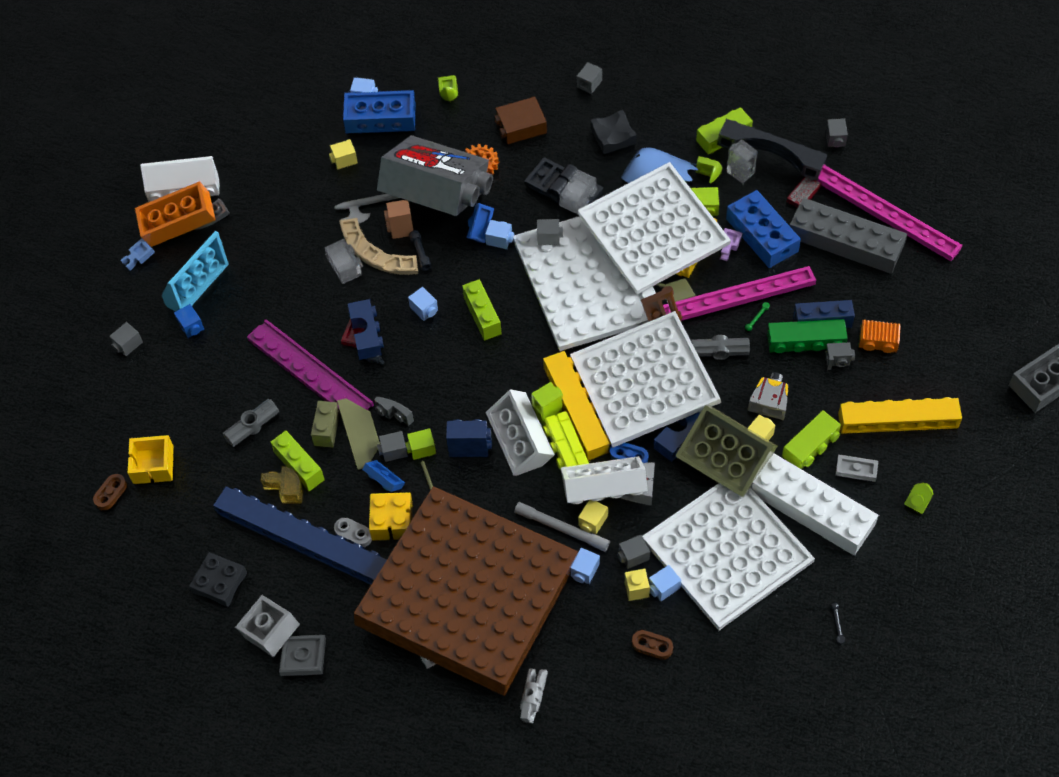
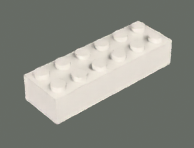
M776 454L771 456L752 483L751 489L761 500L854 556L874 528L878 518V514Z

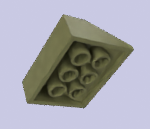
M705 405L677 452L676 457L741 497H744L755 478L773 455L777 445L715 408Z

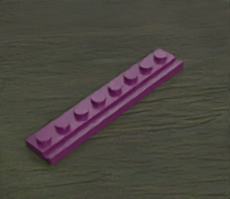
M265 320V323L259 325L247 336L250 343L324 401L337 402V400L348 399L366 410L374 406L369 398L268 320Z

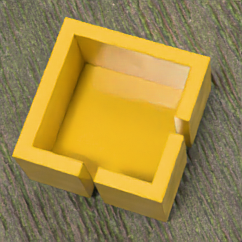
M169 435L129 439L128 475L133 484L151 483V479L154 482L172 481L174 446Z
M411 493L370 494L369 531L372 540H390L388 528H391L394 540H400L412 521L413 503Z

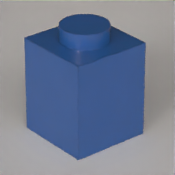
M191 304L174 312L177 322L187 338L197 335L200 331L204 330L201 319Z

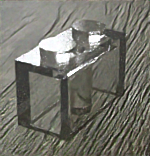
M742 139L737 144H733L729 148L727 172L741 183H744L755 174L758 151Z
M577 170L560 194L559 205L578 214V210L588 205V199L595 195L598 188L596 186L597 178Z
M345 239L325 247L326 257L342 284L362 275V262L359 257L355 258L352 245H348Z

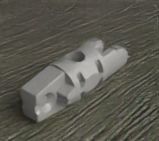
M529 669L520 706L521 719L525 723H533L535 714L540 708L547 670L541 669L539 671L536 683L535 669Z

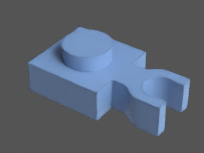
M141 238L129 249L131 254L125 256L121 261L129 270H132L138 261L142 264L155 251Z

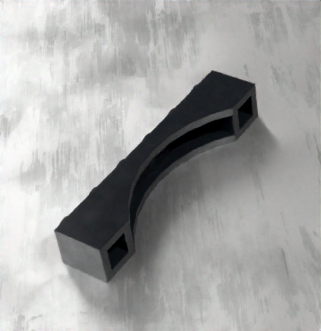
M729 119L725 120L717 141L718 146L732 151L759 149L772 152L788 161L796 168L800 175L818 181L827 158V154L821 151L813 150L804 145H799Z

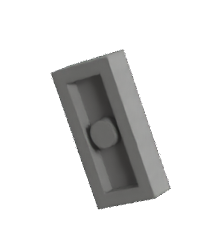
M838 455L836 476L875 482L878 461Z

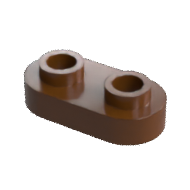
M113 474L109 476L95 493L93 501L98 509H110L125 491L127 483L122 475Z
M645 630L637 631L632 637V646L637 652L658 659H667L672 655L673 643L667 637ZM640 641H645L646 644H645V645H640L639 642H640ZM664 647L666 651L661 652L659 651V648Z

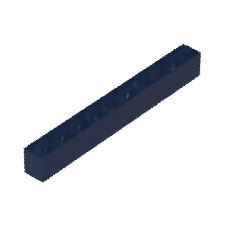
M225 487L213 505L218 515L372 585L387 559L382 558L375 551L369 552L358 543H349L340 535L334 536L322 527L316 528L305 519L299 520L294 518L291 513L287 511L281 512L272 504L261 503L256 497H248L237 488Z

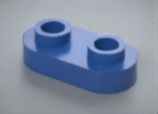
M623 443L616 447L611 445L610 457L612 460L639 456L642 459V463H648V452L642 447Z

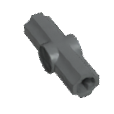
M716 335L712 339L691 340L699 357L713 356L714 359L723 360L733 355L750 354L749 338H728L725 335Z
M267 399L254 410L244 412L241 420L227 429L223 436L234 447L247 436L257 434L264 423L279 413V409L271 399Z

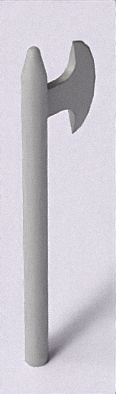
M382 194L343 202L335 206V209H350V215L341 220L358 218V223H362L370 217L371 213H360L359 206L399 199V197Z

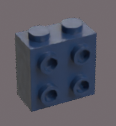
M458 419L447 421L446 439L449 457H488V449H492L491 428H487V421L479 419L472 421Z

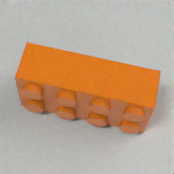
M200 181L135 208L140 236L150 247L216 221L210 193Z

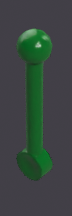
M764 302L762 304V309L749 324H746L745 330H752L753 324L765 310L769 309V303Z

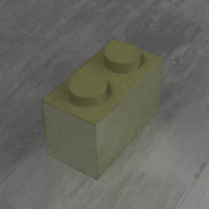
M318 401L311 432L314 446L334 447L340 417L337 402Z

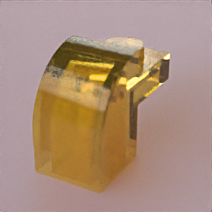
M282 466L281 473H261V483L264 490L280 489L279 496L282 503H302L303 488L298 474L293 469Z

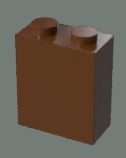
M536 97L496 108L494 120L496 125L500 126L502 139L505 138L507 144L547 133V122Z

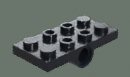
M545 157L524 181L525 186L577 213L582 207L596 201L603 193L602 186L582 177L580 171L575 166L568 164L564 168Z

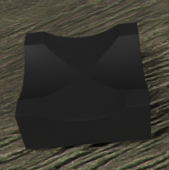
M623 110L617 111L606 118L591 120V131L603 154L636 144V133L629 125Z
M209 552L189 587L192 593L207 597L223 606L229 607L234 593L245 578L247 571L245 566Z

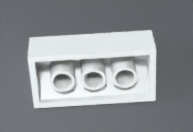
M212 156L141 164L144 189L149 202L199 181L209 191L210 196L219 195V177Z
M509 390L486 412L513 475L517 476L539 468L554 456V452L526 392Z
M639 456L561 468L565 496L568 503L580 504L584 500L600 501L604 497L620 498L625 494L640 495L648 491L645 467Z

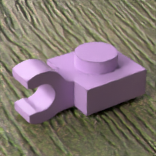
M725 228L724 232L730 238L731 243L722 248L720 259L727 261L731 249L737 251L743 233Z

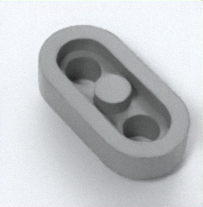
M341 518L334 525L336 535L342 536L349 543H358L362 547H366L372 541L369 528L349 518ZM343 525H347L345 529L341 528ZM360 533H364V534H365V535L362 536V537H359V536H358Z

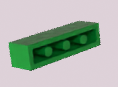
M845 319L769 323L767 330L769 352L776 353L787 351L802 352L807 350L821 351L826 350V346L829 343H847L848 339Z

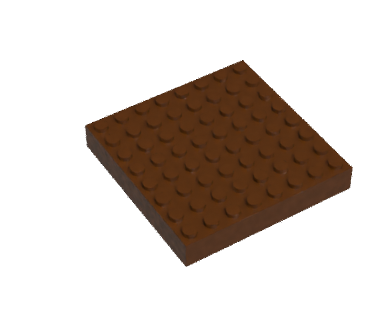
M433 486L355 610L354 625L505 696L566 584L578 551Z

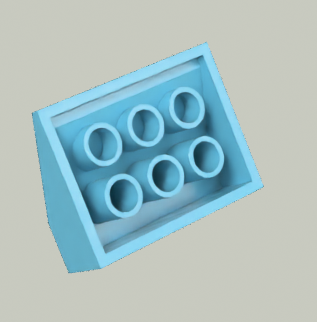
M215 231L168 282L162 298L165 305L170 309L178 311L189 304L192 306L229 265L218 232Z

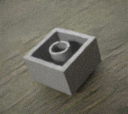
M261 595L235 628L245 639L274 657L300 624L290 612Z

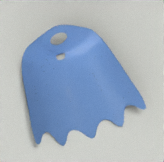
M642 148L634 155L621 178L630 183L670 162L684 181H692L687 171L689 169H698L691 165L690 162L661 150Z

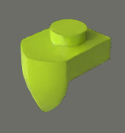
M456 76L438 78L441 98L446 101L454 100L458 96Z
M699 156L696 173L710 176L709 183L714 182L722 171L721 164L718 161Z
M927 483L914 485L904 504L923 514L933 496L932 488Z

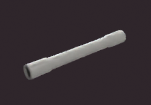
M518 502L515 507L514 513L547 525L604 552L608 549L610 541L605 538L590 534L521 502Z

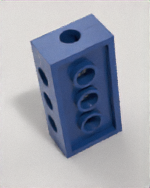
M414 90L344 93L343 121L346 133L415 131Z
M758 190L727 206L726 220L737 232L743 233L742 238L768 268L799 252L801 238Z

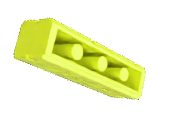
M565 411L556 416L547 417L543 431L546 437H550L552 441L550 446L553 452L557 453L558 458L556 461L559 469L589 464L568 413Z

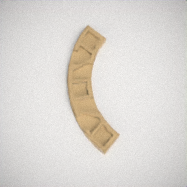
M358 218L340 220L341 230L347 245L363 262L388 273L418 274L416 255L386 254L366 240L359 227Z

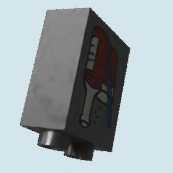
M411 135L381 157L377 191L457 216L467 206L473 207L477 202L478 196L488 194L492 186L493 175L487 173L488 159Z

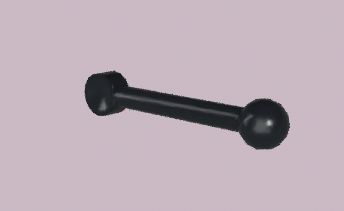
M834 602L831 604V609L834 612L838 634L836 642L841 645L845 642V637L841 633L837 611L839 605Z

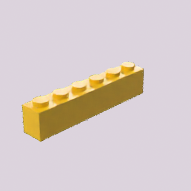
M565 351L543 358L544 370L549 381L562 391V408L564 412L568 413L587 460L609 453V445L611 443L607 434L603 431L604 428L600 419L595 415L596 410L593 403H590L588 400L589 396L586 388H582L580 384L581 378L579 373L573 370L574 364L571 357H567Z
M950 397L942 399L925 398L923 400L905 399L903 401L885 400L883 402L866 401L864 403L846 402L840 405L838 413L841 434L959 428L962 420L959 399Z

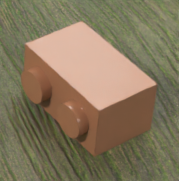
M408 200L386 203L387 210L384 211L387 230L392 232V238L409 236V233L413 231Z

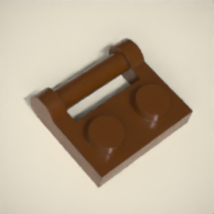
M666 286L662 291L640 300L648 322L666 315L662 300L665 299L668 302L670 311H675L680 321L683 317L681 312L678 311L673 297L674 291L671 286Z

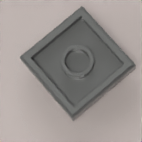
M325 635L290 636L282 647L280 675L322 674L326 644Z

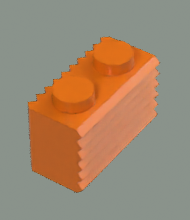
M862 320L858 347L864 348L867 351L876 349L883 350L885 353L897 352L900 340V324Z

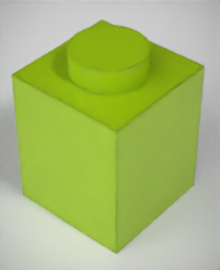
M430 428L407 434L408 442H405L408 454L412 453L413 460L436 454Z

